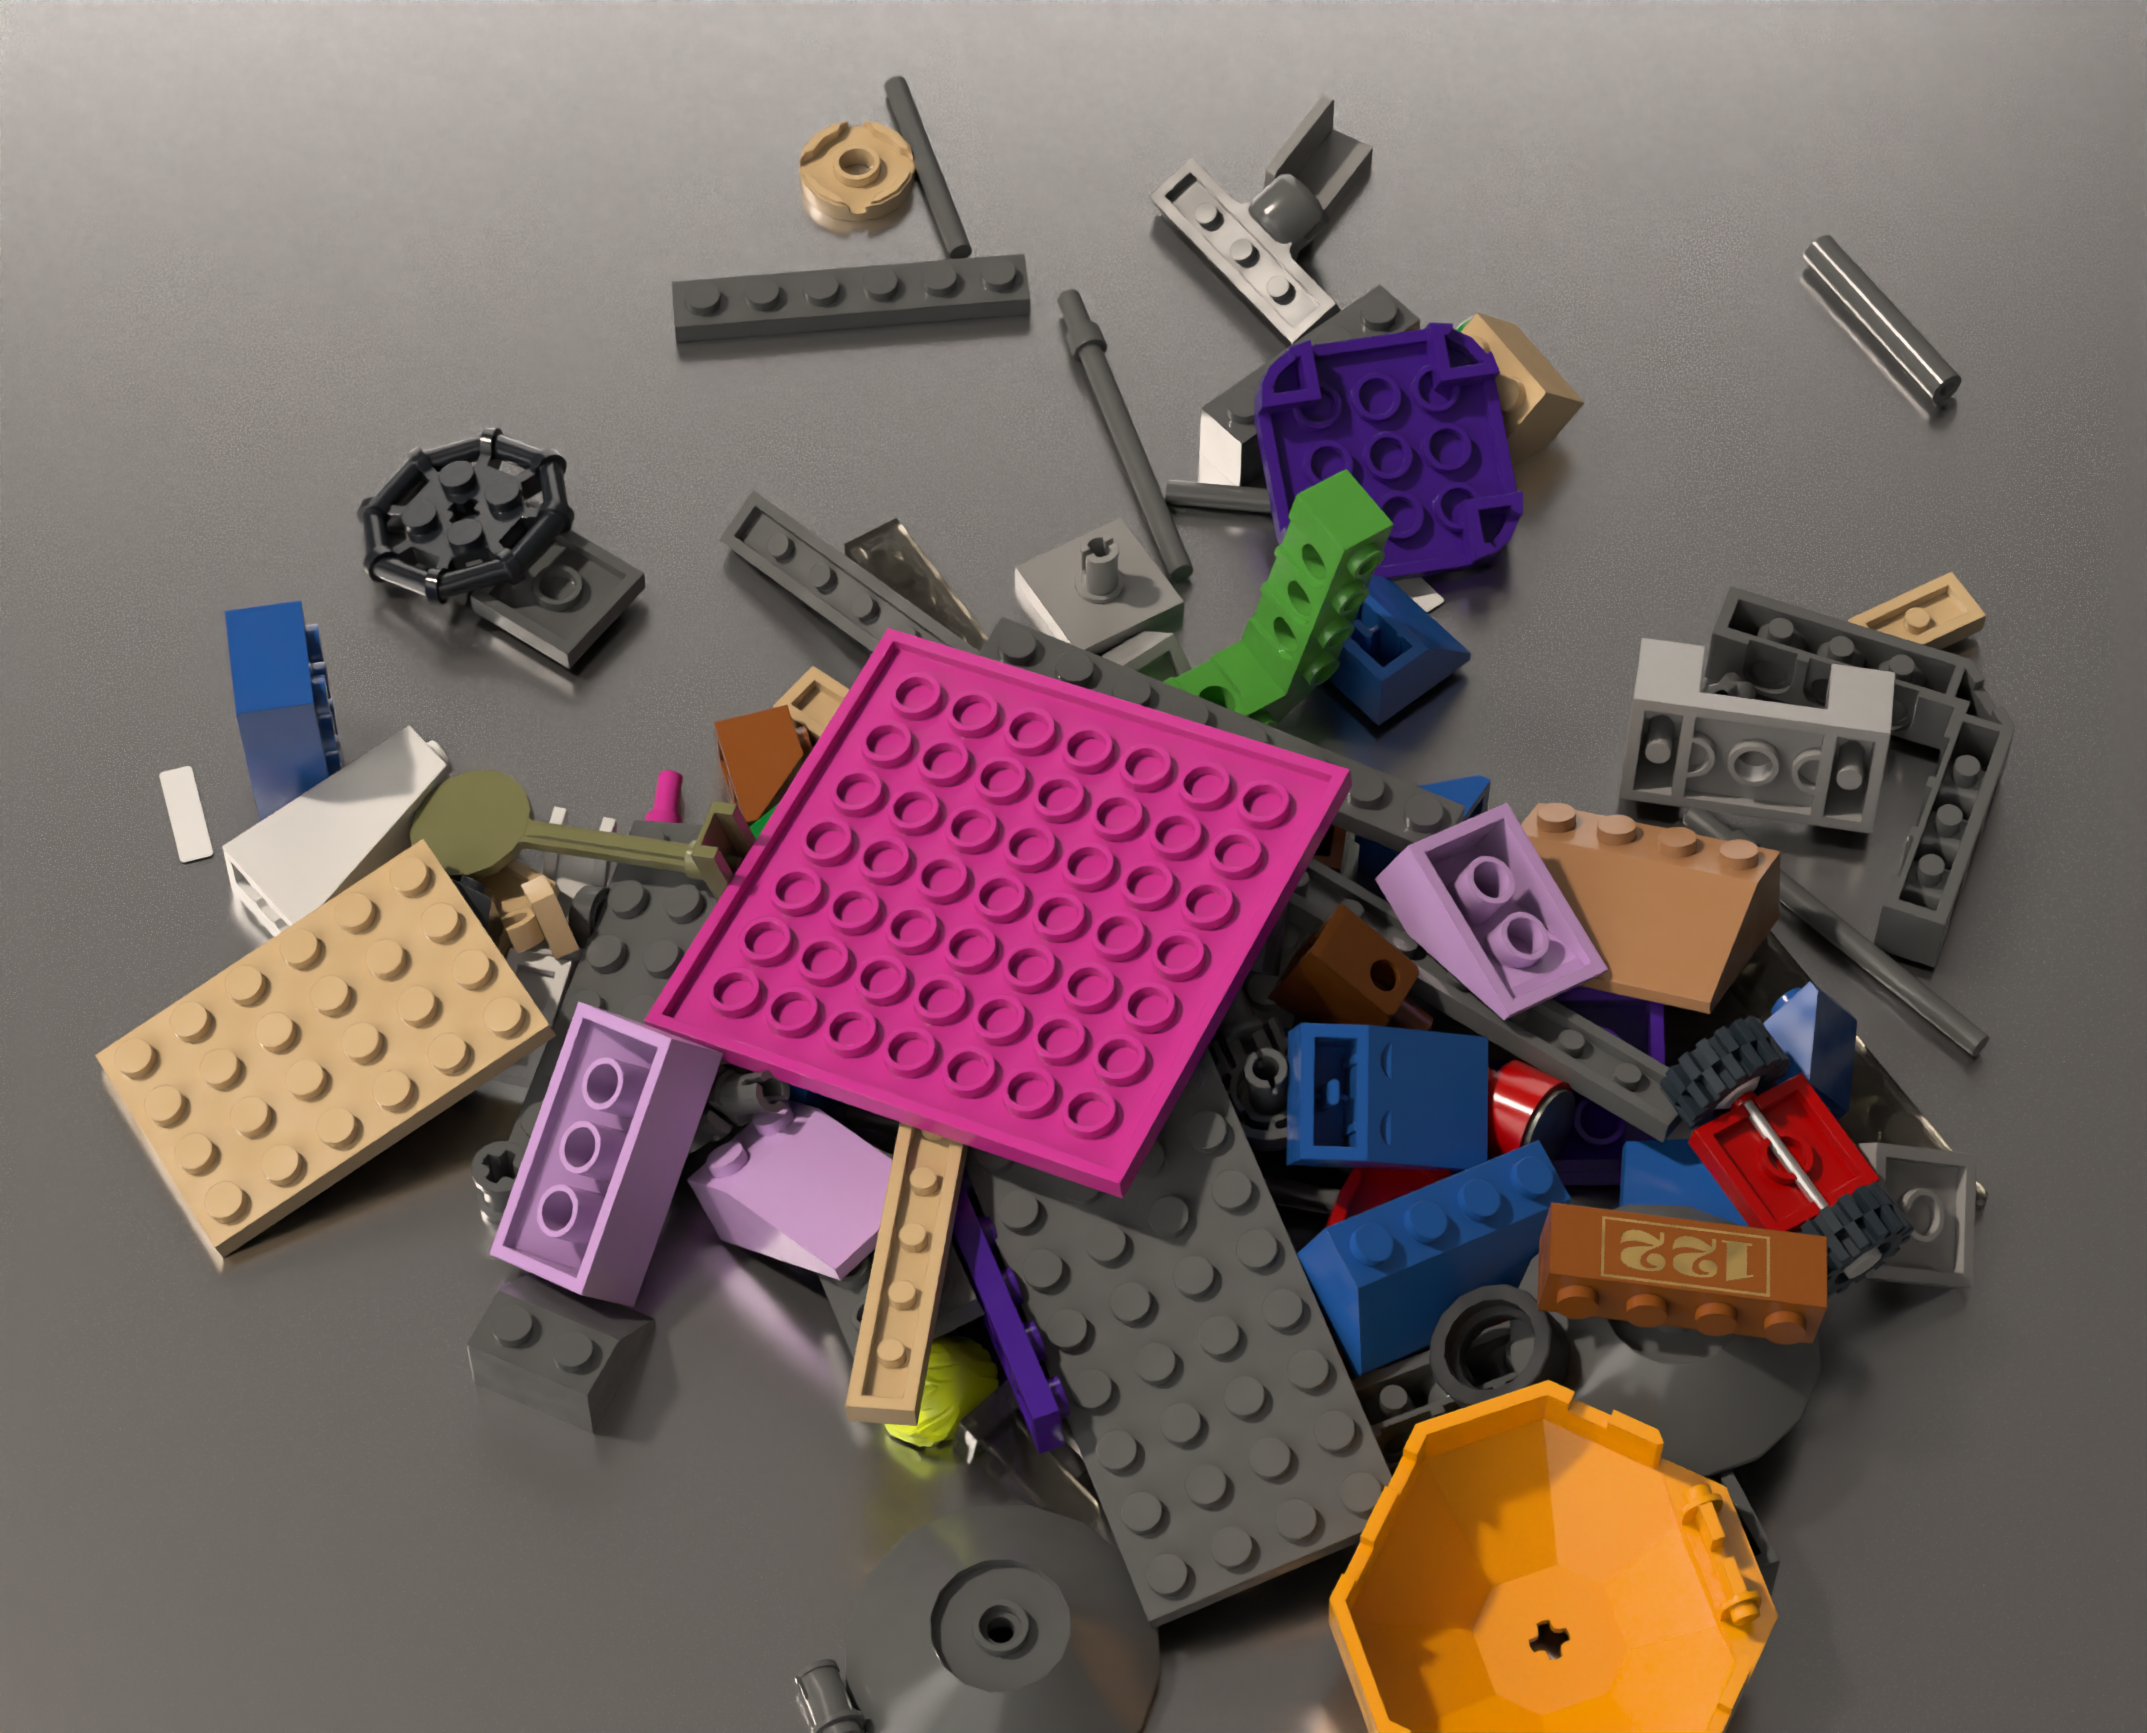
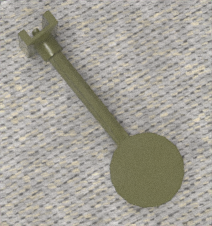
M495 770L468 771L444 781L427 794L414 813L409 834L411 845L424 839L448 876L458 882L462 876L479 880L495 874L517 858L523 849H533L683 872L690 879L705 881L717 902L756 841L737 804L719 801L712 802L697 840H693L690 844L534 821L535 816L527 792L512 776Z

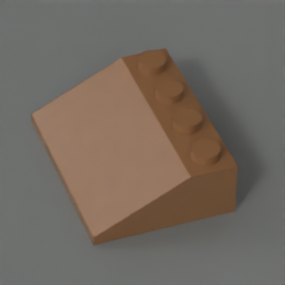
M1538 803L1521 823L1523 830L1608 968L1603 975L1579 986L1710 1014L1779 919L1781 851L1758 847L1753 842L1742 839L1727 841L1697 835L1694 831L1683 827L1662 828L1638 823L1624 815L1603 816L1578 811L1564 803Z

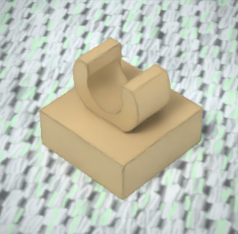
M545 875L522 884L521 888L530 907L517 909L500 918L516 953L528 950L545 940L555 960L579 950L557 897Z

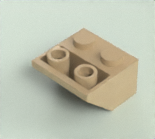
M1476 313L1461 333L1472 337L1486 353L1490 351L1493 353L1500 371L1495 380L1511 462L1514 465L1547 448L1584 405V402L1515 323Z

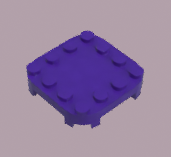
M1429 322L1425 329L1315 345L1311 344L1310 339L1288 347L1287 351L1269 366L1266 373L1262 376L1254 396L1255 427L1276 538L1279 545L1282 544L1291 520L1288 516L1296 495L1347 469L1394 524L1383 549L1385 557L1375 569L1373 575L1398 581L1464 571L1487 563L1498 554L1511 540L1519 519L1523 515V491L1517 492L1495 380L1500 371L1492 351L1486 353L1472 337L1453 329V323Z

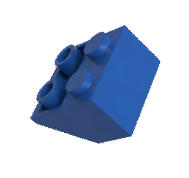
M1373 575L1368 586L1370 593L1367 599L1360 605L1353 622L1355 629L1352 635L1345 641L1338 658L1340 665L1329 680L1379 726L1469 662L1471 652L1391 579Z
M1809 981L1803 988H1794L1780 997L1772 1007V1016L1763 1025L1791 1062V1065L1787 1067L1788 1072L1784 1077L1777 1080V1085L1802 1073L1838 1121L1849 1112L1857 1019L1845 1007Z

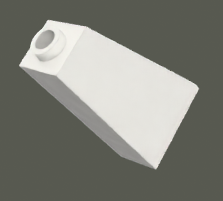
M410 725L223 845L222 848L230 882L277 934L281 933L412 846L409 834L414 813L431 791L449 779L448 774L453 771L448 756L435 741L431 740L426 743Z

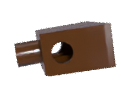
M1342 903L1333 910L1296 950L1267 999L1276 1002V1005L1307 1023L1373 1025L1427 1031L1434 1020L1431 1014L1406 998L1407 993L1419 975L1418 966Z

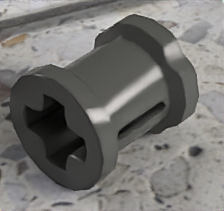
M498 1141L484 1146L476 1153L472 1162V1177L478 1188L477 1199L480 1204L481 1214L488 1221L500 1225L526 1151L518 1144L509 1141Z

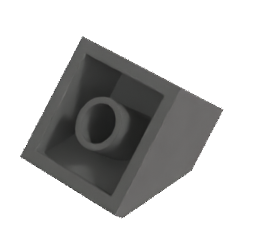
M529 1273L498 1290L467 1342L473 1381L475 1384L594 1434L654 1330L656 1322L654 1318L621 1304L577 1294L533 1273Z

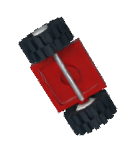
M1748 1016L1745 1020L1740 1018L1733 1021L1728 1029L1725 1026L1719 1028L1714 1032L1712 1038L1709 1040L1704 1038L1695 1044L1697 1048L1694 1051L1685 1052L1678 1059L1680 1064L1668 1069L1665 1073L1667 1077L1661 1079L1659 1084L1661 1086L1660 1090L1693 1133L1688 1143L1748 1226L1827 1237V1298H1830L1835 1292L1839 1294L1845 1291L1852 1282L1855 1281L1857 1284L1866 1278V1273L1881 1267L1885 1263L1884 1259L1894 1256L1901 1249L1899 1246L1910 1239V1234L1914 1232L1913 1226L1882 1184H1878L1880 1178L1803 1074L1799 1073L1777 1085V1080L1784 1077L1788 1072L1787 1067L1791 1065V1062L1758 1017Z

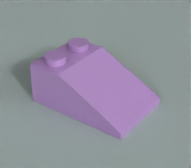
M1508 803L1408 845L1375 878L1407 934L1503 1020L1597 978L1608 970Z
M789 1099L775 1100L783 1102L786 1105L784 1109L777 1113H755L749 1125L730 1142L714 1149L708 1155L706 1163L687 1180L722 1241L842 1280L876 1248L892 1159L819 1108Z

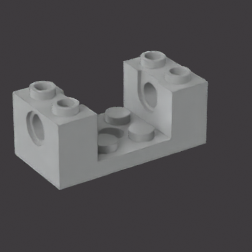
M1642 638L1619 799L1684 808L1696 807L1706 811L1872 834L1891 735L1895 672L1832 664L1825 709L1700 692L1705 646ZM1756 751L1765 754L1771 761L1765 765L1751 766L1743 763L1738 756L1745 752Z

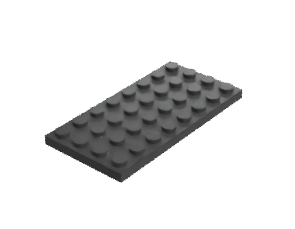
M1208 1047L1123 1199L968 1146L965 1168L985 1217H990L998 1237L995 1239L1005 1267H1011L1016 1277L1024 1302L1021 1304L1026 1319L1028 1323L1034 1321L1038 1328L1047 1355V1360L1044 1361L1048 1374L1050 1378L1057 1376L1062 1384L1071 1415L1066 1416L1152 1629L1360 1542L1363 1529L1384 1487H1388L1392 1476Z

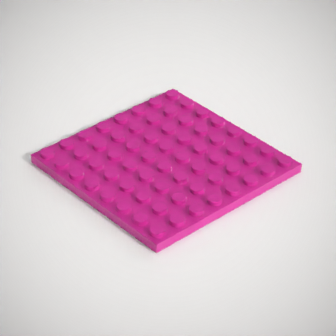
M888 628L657 998L644 1022L646 1025L723 1053L721 1060L753 1072L769 1070L778 1080L1123 1199L1353 786L1350 769Z

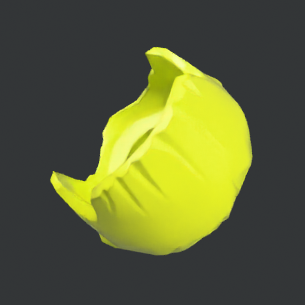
M942 1335L934 1339L918 1425L884 1424L890 1436L918 1447L926 1446L931 1448L940 1441L962 1437L969 1433L970 1421L978 1411L994 1401L999 1381L996 1379L998 1371L995 1363L991 1362V1356L988 1351L983 1349L979 1343L965 1337Z

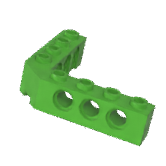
M1347 469L1296 495L1288 516L1291 520L1282 544L1276 547L1274 552L1276 560L1268 581L1262 583L1260 589L1262 593L1254 617L1250 618L1247 622L1241 640L1212 655L1210 660L1176 678L1171 677L1163 681L1164 683L1276 728L1277 724L1316 686L1328 680L1337 671L1340 665L1338 658L1345 641L1352 635L1355 629L1353 622L1360 605L1367 599L1370 593L1368 589L1375 569L1385 557L1383 549L1394 525Z

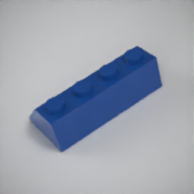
M1539 1140L1326 1227L1297 1253L1321 1313L1356 1378L1430 1347L1431 1336L1441 1315L1460 1296L1481 1286L1507 1284L1519 1288L1531 1259L1539 1253V1239L1551 1202L1571 1205V1198Z

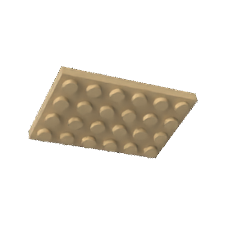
M421 839L95 1056L212 1245L224 1258L557 1035L425 840Z

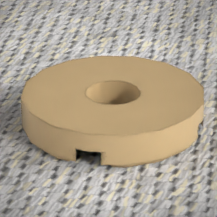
M848 121L832 124L814 134L802 149L799 180L804 197L816 210L830 217L856 222L881 218L899 208L912 193L915 166L911 147L897 131L878 122L863 121V126L848 127ZM855 164L865 165L871 169L862 175H850L843 171L846 167Z

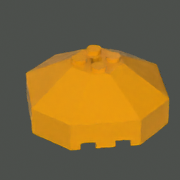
M1550 1380L1415 1424L1403 1448V1456L1388 1487H1384L1363 1529L1360 1543L1345 1574H1341L1329 1598V1625L1368 1732L1725 1733L1778 1619L1777 1611L1727 1487L1662 1458L1664 1442L1658 1429L1616 1410H1613L1611 1415L1574 1399L1575 1391ZM1549 1624L1554 1633L1566 1632L1569 1641L1561 1645L1560 1658L1550 1660L1545 1651H1532L1529 1643L1538 1639V1626Z

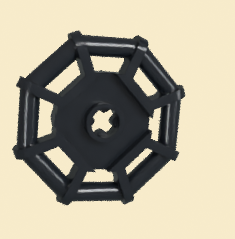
M486 428L480 436L425 451L416 447L407 452L408 460L373 497L363 499L357 511V518L364 528L367 555L364 558L363 568L372 581L377 583L389 581L426 596L427 601L432 605H444L449 600V597L509 581L515 586L525 580L524 572L559 534L570 531L575 519L574 511L568 506L564 481L567 463L564 457L555 449L540 450L503 435L499 428ZM502 461L523 468L525 471L513 476L500 471L499 468ZM421 481L426 485L407 506H399ZM542 491L543 503L540 508H527L528 499ZM470 515H477V517H476L475 519H471V518L462 519V518L467 517V516H470ZM388 531H405L406 540L392 548L390 547ZM479 559L482 561V563L468 567L465 564ZM420 563L430 567V569L427 571L415 565Z

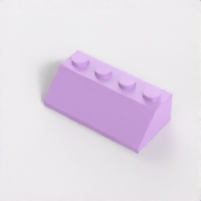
M578 1001L489 1254L577 1294L634 1307L723 1053L644 1023Z

